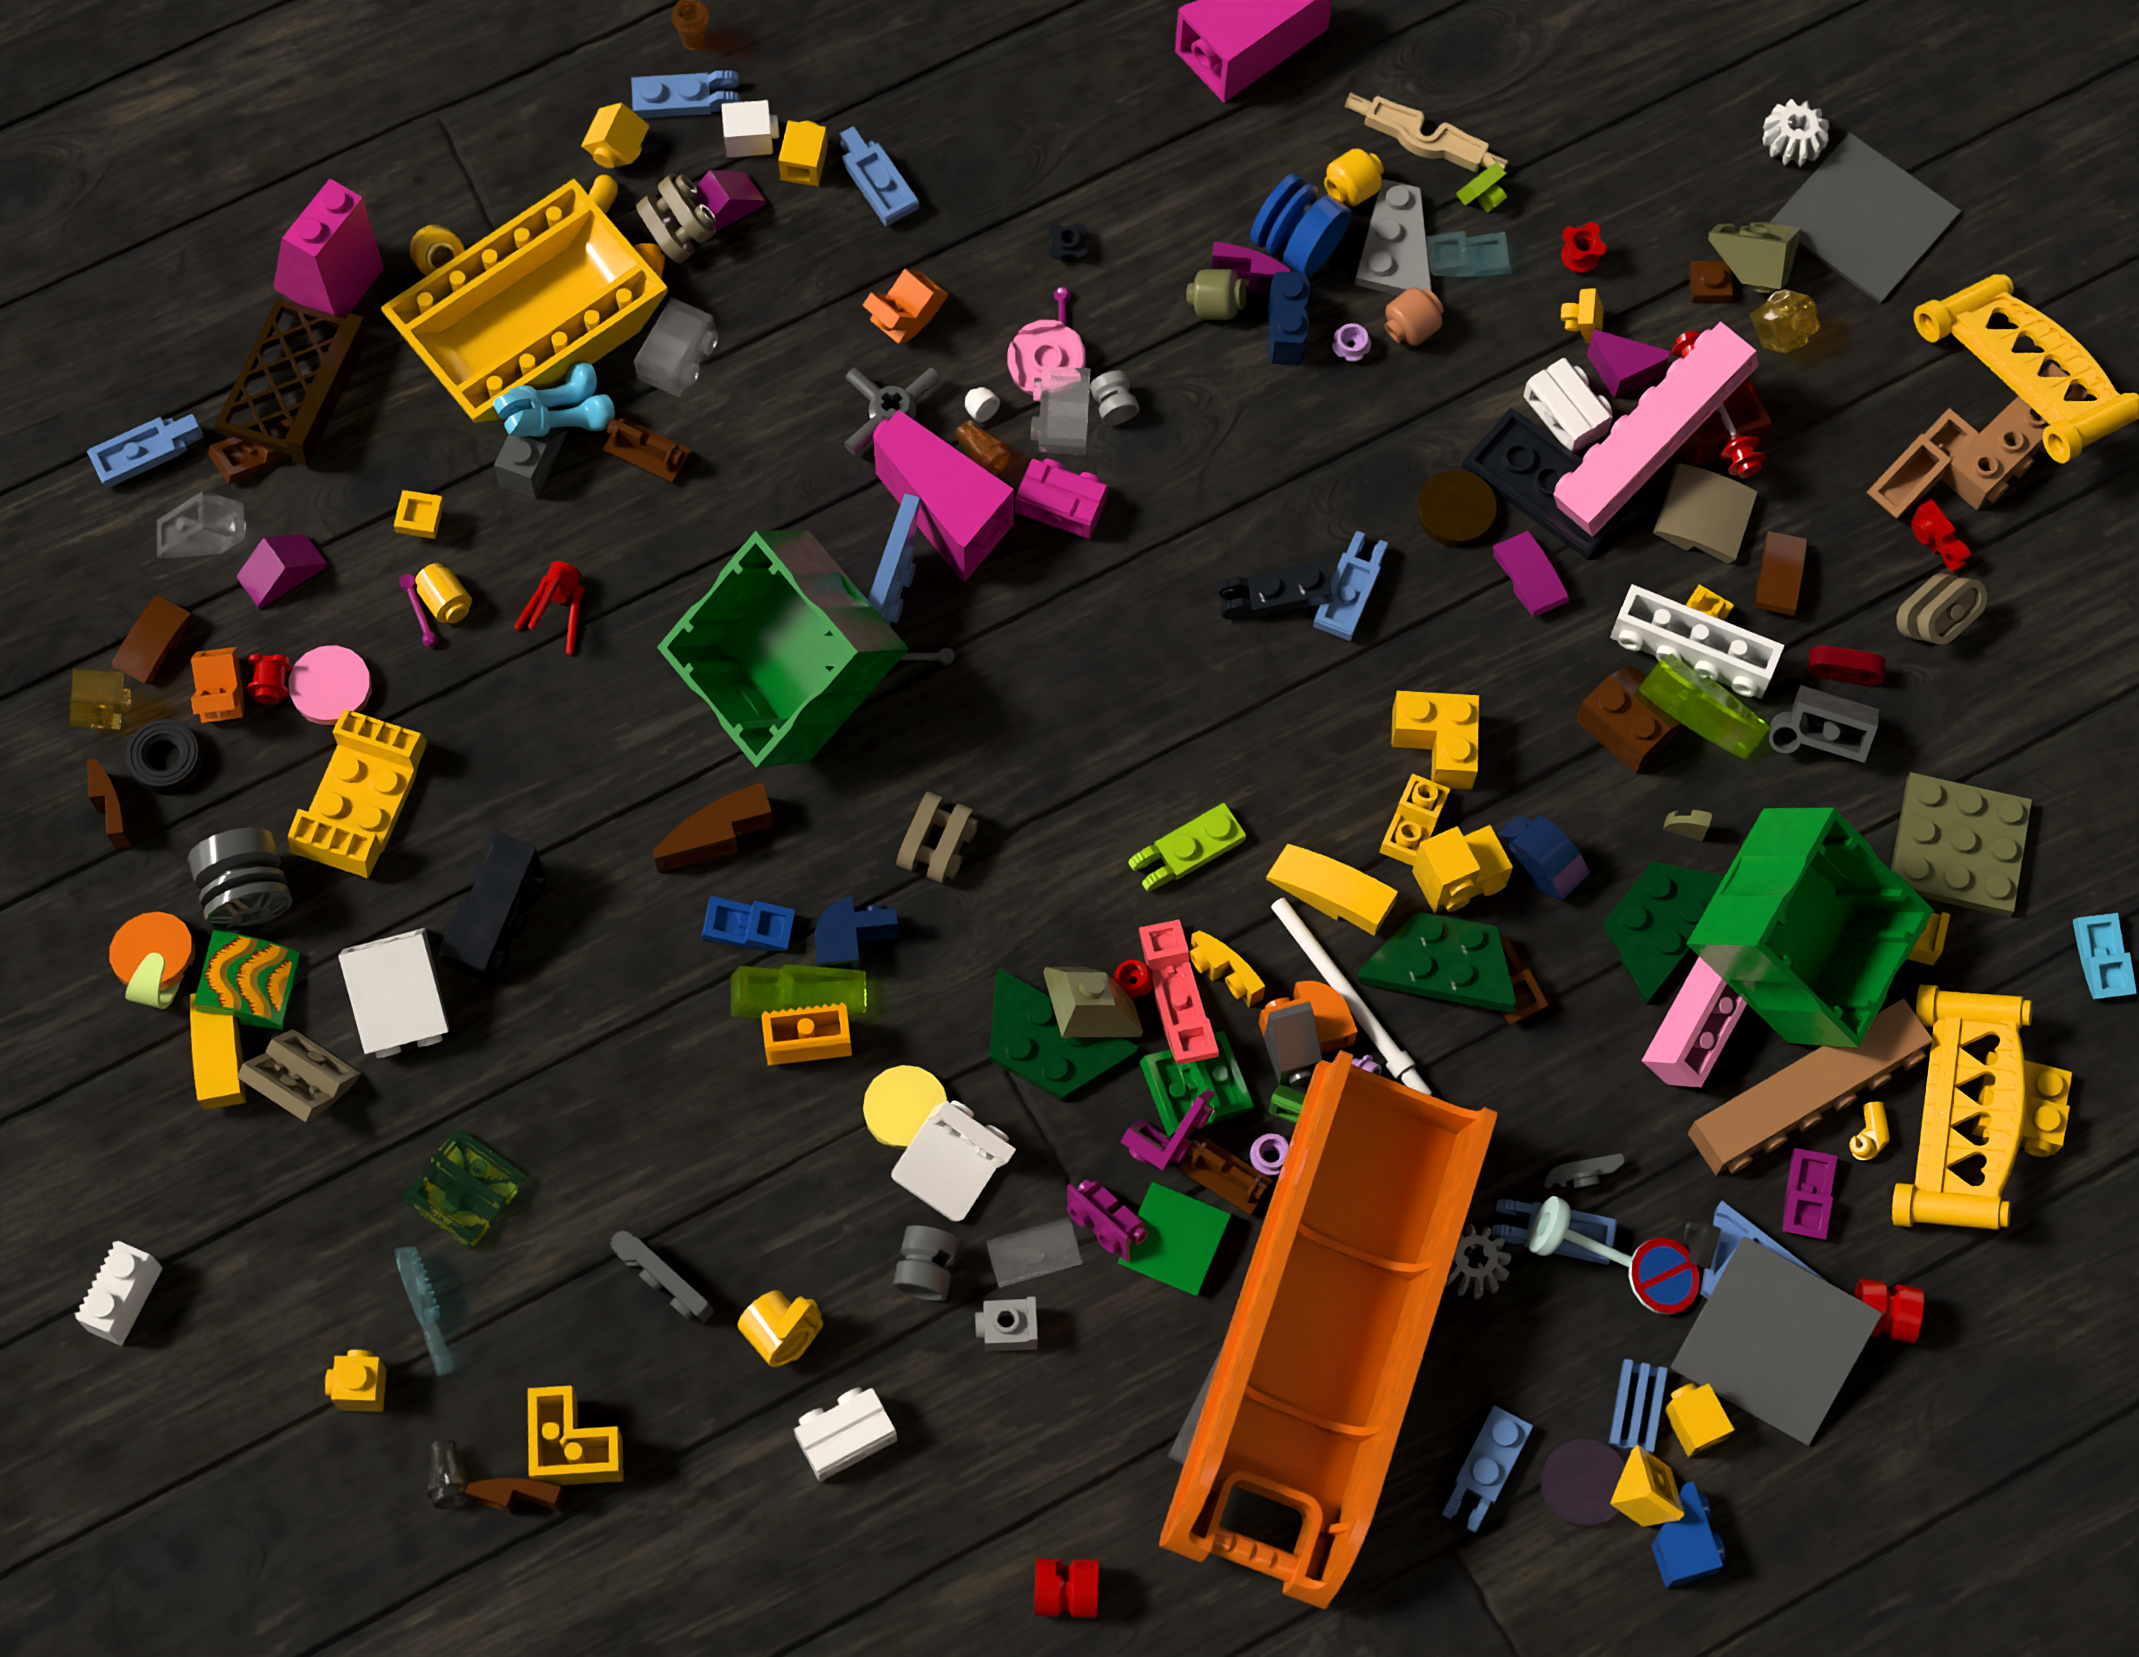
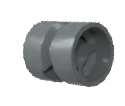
M908 1226L905 1230L900 1251L905 1256V1260L897 1263L892 1283L893 1289L904 1295L921 1300L945 1301L952 1277L947 1267L955 1264L960 1244L959 1238L951 1233L932 1227Z

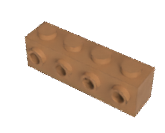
M2052 363L2039 377H2068V375ZM2072 384L2064 400L2085 401L2088 393L2079 384ZM2018 396L1949 463L1941 480L1976 510L1987 500L1995 503L2009 487L2006 482L2013 475L2019 479L2032 466L2035 460L2031 457L2039 450L2043 453L2047 452L2043 443V431L2050 424Z

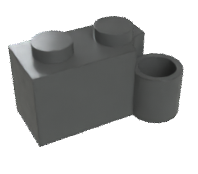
M1800 685L1792 712L1779 713L1771 721L1769 742L1772 748L1779 753L1787 754L1794 752L1802 743L1865 763L1878 728L1879 709ZM1782 727H1789L1797 734L1791 738H1782L1776 733V730Z

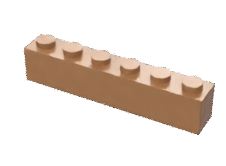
M1902 999L1876 1015L1859 1048L1820 1047L1696 1120L1688 1135L1715 1175L1727 1169L1733 1174L1751 1163L1753 1159L1750 1155L1764 1148L1766 1153H1769L1788 1140L1786 1134L1797 1127L1801 1132H1804L1815 1126L1823 1119L1820 1114L1831 1107H1834L1836 1112L1844 1109L1858 1098L1855 1093L1868 1086L1873 1091L1881 1087L1892 1078L1890 1072L1900 1066H1903L1907 1071L1918 1065L1927 1057L1924 1052L1933 1039L1906 1000Z

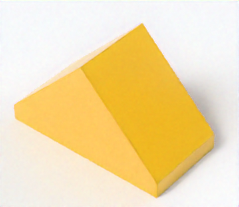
M1637 1444L1631 1451L1610 1504L1643 1527L1679 1520L1685 1513L1671 1467Z

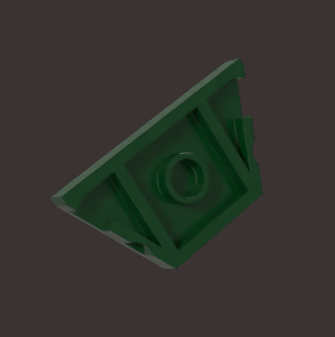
M1652 861L1604 921L1602 929L1610 944L1617 948L1622 966L1626 972H1630L1640 991L1638 995L1646 1005L1691 949L1686 943L1724 879V875Z
M1416 912L1358 972L1359 984L1516 1014V999L1497 926Z
M998 969L995 980L990 1061L1063 1102L1078 1093L1080 1088L1087 1083H1094L1107 1075L1108 1070L1126 1059L1128 1061L1133 1059L1137 1055L1139 1046L1123 1037H1062L1050 996L1002 969Z

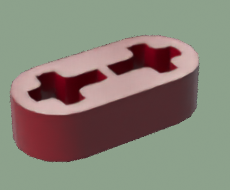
M1821 645L1812 647L1809 650L1807 672L1821 679L1873 686L1884 681L1886 659L1872 652Z

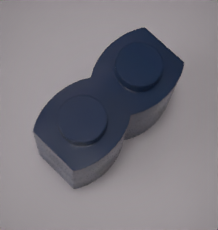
M1276 272L1272 279L1268 305L1270 324L1267 339V354L1272 364L1300 365L1304 358L1309 329L1307 307L1310 294L1309 281L1305 273Z

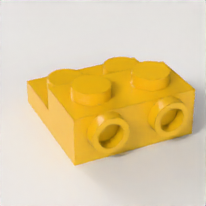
M1989 1051L1985 1056L1984 1065L1990 1066L1995 1064L1998 1060L1997 1053ZM2025 1060L2027 1100L2020 1147H2023L2026 1153L2034 1156L2046 1157L2050 1154L2055 1155L2064 1142L2070 1106H2067L2072 1072ZM1984 1074L1981 1077L1977 1103L1982 1106L1989 1105L1994 1099L1990 1088L1994 1086L1996 1079L1990 1074ZM1986 1114L1975 1116L1971 1134L1983 1137L1982 1140L1987 1143L1990 1136L1985 1129L1991 1124V1118Z

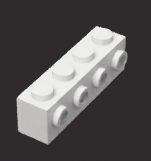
M1631 585L1610 637L1617 640L1626 649L1644 651L1656 656L1663 664L1669 666L1679 665L1693 671L1697 677L1703 680H1716L1731 686L1740 695L1747 697L1756 696L1761 699L1784 648V645L1635 585Z

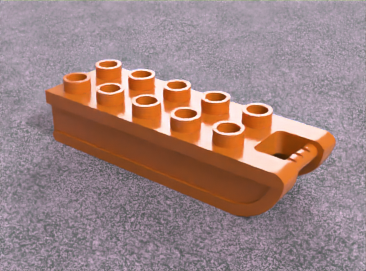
M1342 1050L1338 1052L1336 1059L1332 1063L1321 1060L1315 1066L1159 1542V1547L1200 1563L1209 1553L1283 1580L1284 1595L1323 1610L1328 1608L1330 1601L1347 1577L1372 1521L1497 1119V1112L1484 1107L1480 1111L1464 1109L1364 1070L1352 1064V1054ZM1232 1486L1294 1508L1301 1514L1303 1522L1293 1554L1219 1526Z

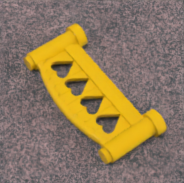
M1994 274L1941 301L1930 300L1918 306L1914 311V322L1917 330L1925 340L1936 342L1952 333L2050 424L2043 431V443L2046 451L2055 461L2066 463L2079 456L2082 448L2139 419V395L2134 392L2120 395L2100 365L2073 336L2038 310L2011 296L2014 291L2013 284L2005 274ZM1994 313H2003L2007 315L2009 322L2015 323L2019 328L1987 329L1986 327ZM2027 336L2034 340L2035 346L2043 348L2044 352L2013 353L2012 350L2019 337ZM2054 360L2060 364V369L2068 371L2071 375L2068 377H2039L2038 373L2044 361ZM2072 384H2081L2086 388L2087 393L2094 395L2097 400L2065 401L2064 398Z
M1920 984L1917 994L1916 1016L1924 1027H1933V1041L1929 1060L1915 1184H1896L1892 1207L1893 1225L1912 1227L1914 1222L1996 1230H2000V1227H2009L2011 1202L2002 1201L2001 1195L2018 1154L2025 1122L2027 1081L2019 1029L2022 1028V1025H2031L2032 1000H2024V997L1939 991L1938 985ZM1990 1034L2000 1038L1999 1045L1994 1049L1998 1055V1060L1990 1066L1982 1064L1961 1049ZM1984 1074H1990L1996 1079L1994 1086L1990 1088L1994 1099L1992 1103L1986 1106L1979 1105L1957 1089V1087ZM1979 1114H1986L1991 1118V1124L1985 1129L1990 1138L1983 1146L1974 1145L1952 1127ZM1975 1154H1981L1987 1159L1986 1165L1981 1169V1172L1985 1175V1180L1980 1186L1976 1187L1969 1185L1947 1168Z

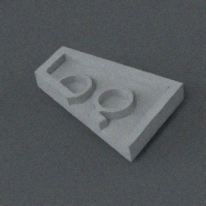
M1382 179V187L1379 190L1355 279L1356 286L1398 296L1411 287H1417L1421 290L1427 288L1431 291L1420 188Z

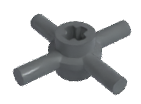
M857 367L852 368L847 373L846 379L870 401V420L844 442L848 451L855 455L873 439L874 431L881 421L886 418L890 420L898 410L915 421V401L941 379L936 370L930 367L904 390L897 386H887L880 389Z

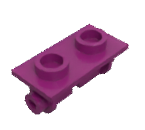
M1086 1179L1079 1185L1077 1190L1071 1184L1067 1186V1210L1073 1221L1081 1227L1087 1226L1097 1236L1099 1243L1105 1250L1110 1253L1116 1252L1123 1260L1128 1262L1130 1260L1129 1245L1133 1242L1139 1245L1148 1236V1231L1145 1230V1223L1125 1206L1111 1214L1110 1211L1118 1206V1199L1098 1181L1091 1182L1089 1179Z

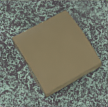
M1679 463L1675 465L1653 533L1686 551L1695 546L1729 564L1737 558L1757 491L1720 474Z
M292 1029L271 1039L264 1054L243 1063L237 1078L304 1122H307L337 1101L358 1080L361 1073Z

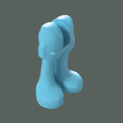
M579 362L572 365L566 373L564 384L559 387L535 390L531 386L521 385L511 388L508 393L499 396L493 403L498 416L502 419H507L504 426L508 434L518 437L545 436L549 433L550 428L576 426L589 431H601L607 429L610 421L615 417L614 405L607 395L593 396L597 385V376L594 368L588 362ZM557 406L574 407L565 410L548 411V408Z

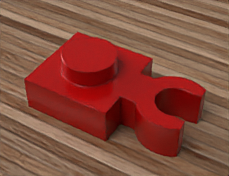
M1932 499L1919 506L1910 523L1918 541L1923 545H1927L1934 554L1939 552L1945 565L1951 572H1955L1965 566V559L1971 556V552L1962 541L1957 540L1953 535L1956 531L1955 527Z

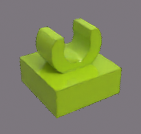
M1495 162L1459 190L1456 195L1464 205H1467L1477 197L1481 207L1488 213L1507 198L1502 188L1495 184L1506 173L1498 162Z

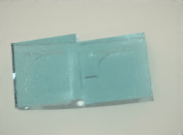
M1464 230L1426 237L1431 275L1477 277L1511 273L1506 232L1467 238Z

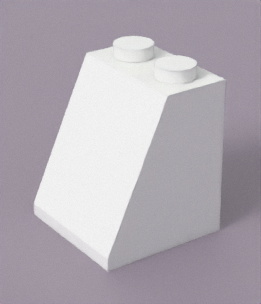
M425 928L345 948L338 956L365 1054L375 1052L376 1058H382L401 1052V1044L416 1041L418 1047H423L443 1041L441 1034L449 1031V1024Z

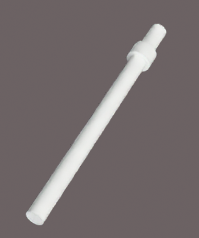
M1284 897L1277 900L1271 908L1329 985L1344 998L1351 1014L1388 1061L1386 1067L1395 1079L1401 1078L1407 1087L1432 1096V1091L1414 1069L1416 1063L1407 1051L1401 1052Z

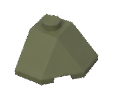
M1754 222L1750 223V226L1741 227L1740 231H1734L1735 225L1717 224L1709 232L1710 243L1742 284L1753 285V290L1757 292L1774 293L1776 289H1782L1788 282L1802 227Z
M1045 967L1043 973L1062 1037H1141L1143 1030L1134 1000H1131L1129 995L1106 972L1087 967Z

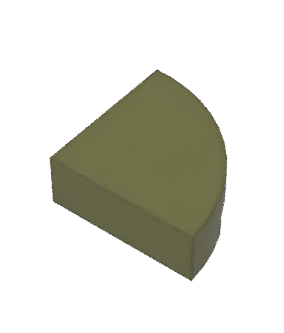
M1693 810L1691 816H1679L1678 811H1674L1667 815L1662 830L1702 842L1713 814Z

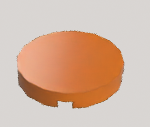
M163 912L143 913L128 920L116 932L110 945L109 961L119 980L125 985H129L134 973L148 954H161L165 959V968L160 985V991H163L177 984L185 976L183 972L188 968L189 964L192 966L195 959V942L186 924L176 916Z

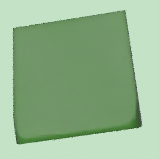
M1279 1085L1273 1093L1268 1112L1296 1124L1306 1094Z

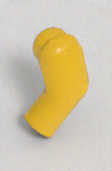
M600 175L595 179L589 196L604 214L608 212L617 196L618 185L609 175Z
M1870 1102L1863 1105L1866 1127L1857 1136L1854 1135L1850 1141V1150L1859 1160L1874 1158L1889 1142L1890 1135L1883 1102Z

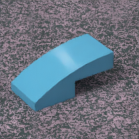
M2118 913L2073 919L2080 959L2093 999L2137 994L2130 952L2124 953Z

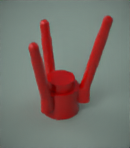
M554 561L550 566L547 576H543L537 591L514 625L515 630L520 631L531 615L532 618L528 628L534 630L550 601L564 604L568 599H571L566 654L569 656L573 655L580 601L585 591L584 587L578 585L582 575L581 572L571 564Z

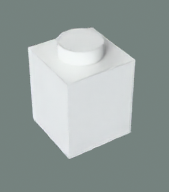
M768 100L721 104L727 158L773 154L772 139L779 138L777 115H769Z

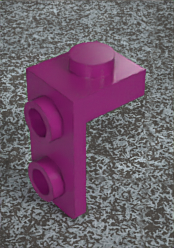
M1208 1088L1195 1099L1172 1139L1143 1119H1140L1128 1128L1120 1142L1130 1148V1154L1137 1160L1144 1163H1152L1161 1170H1164L1174 1161L1180 1164L1187 1156L1186 1153L1193 1143L1188 1139L1195 1127L1202 1129L1212 1115L1214 1108L1209 1104L1216 1093Z

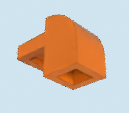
M904 269L888 294L871 293L862 306L873 314L870 320L900 344L913 338L930 322L949 294L921 271Z
M237 647L195 652L191 658L196 692L191 697L193 715L200 714L201 723L243 718V684Z
M1316 981L1296 982L1293 1001H1289V998L1276 999L1265 1006L1266 1009L1261 1010L1259 1026L1264 1037L1269 1012L1310 1001L1321 1055L1354 1045L1358 1033L1344 998L1332 987Z

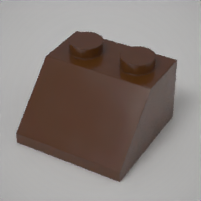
M1629 665L1609 675L1582 701L1575 721L1636 774L1691 720V717L1632 665Z

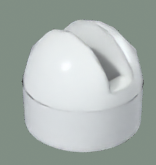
M985 387L972 389L965 397V407L977 422H985L990 419L1000 405L999 398Z

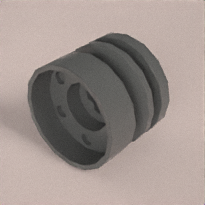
M250 827L229 830L200 842L188 855L187 859L194 883L197 888L202 890L199 900L204 909V918L209 928L218 931L252 928L279 917L290 908L293 902L290 890L286 885V876L282 870L278 869L281 859L271 831Z

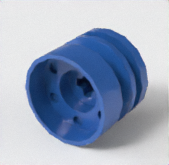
M1292 173L1279 183L1263 204L1251 229L1250 241L1259 248L1266 246L1265 250L1271 256L1278 255L1285 249L1283 263L1297 273H1305L1308 278L1322 267L1339 244L1350 221L1351 210L1329 194L1316 202L1318 188L1312 183L1305 185L1306 181L1297 173Z

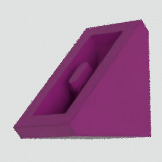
M709 170L696 186L697 193H695V196L716 218L714 223L716 232L766 205L765 199L746 172Z
M1595 329L1587 352L1588 358L1614 399L1662 377L1670 351Z
M306 534L265 537L236 577L256 606L261 609L328 566Z

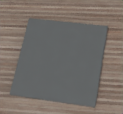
M1849 133L1770 223L1802 227L1799 246L1881 304L1955 220L1961 210L1859 138Z
M1743 1236L1670 1368L1701 1386L1709 1383L1715 1394L1809 1446L1883 1313Z

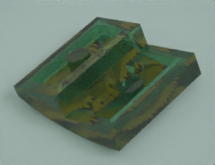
M458 1128L432 1156L431 1165L403 1194V1203L471 1250L516 1195L526 1180V1175Z

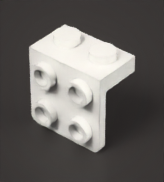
M944 1101L934 1106L892 1170V1178L954 1222H958L964 1219L996 1168L1007 1164L1016 1149L1007 1143L1009 1138L1002 1131L991 1125H987L985 1128L972 1119L974 1113L968 1107L957 1101H952L951 1103Z

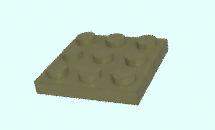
M1910 772L1906 781L1891 870L1899 874L1922 898L2010 918L2015 909L2032 799Z

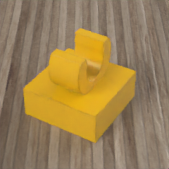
M1596 289L1580 290L1579 304H1562L1561 320L1566 321V331H1581L1586 343H1590L1594 329L1602 331L1604 307Z
M402 490L394 522L395 532L436 539L444 506L442 496Z
M1699 584L1685 606L1725 621L1732 611L1734 604Z

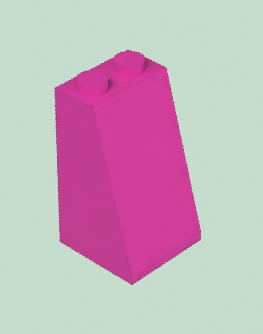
M1198 0L1178 9L1175 52L1224 103L1328 30L1332 0Z
M332 179L327 181L282 237L274 281V289L302 306L342 318L347 317L348 313L352 311L384 270L363 197Z
M898 410L890 420L886 418L881 421L874 431L876 475L900 505L905 493L920 497L917 526L955 574L966 582L1014 525V489Z

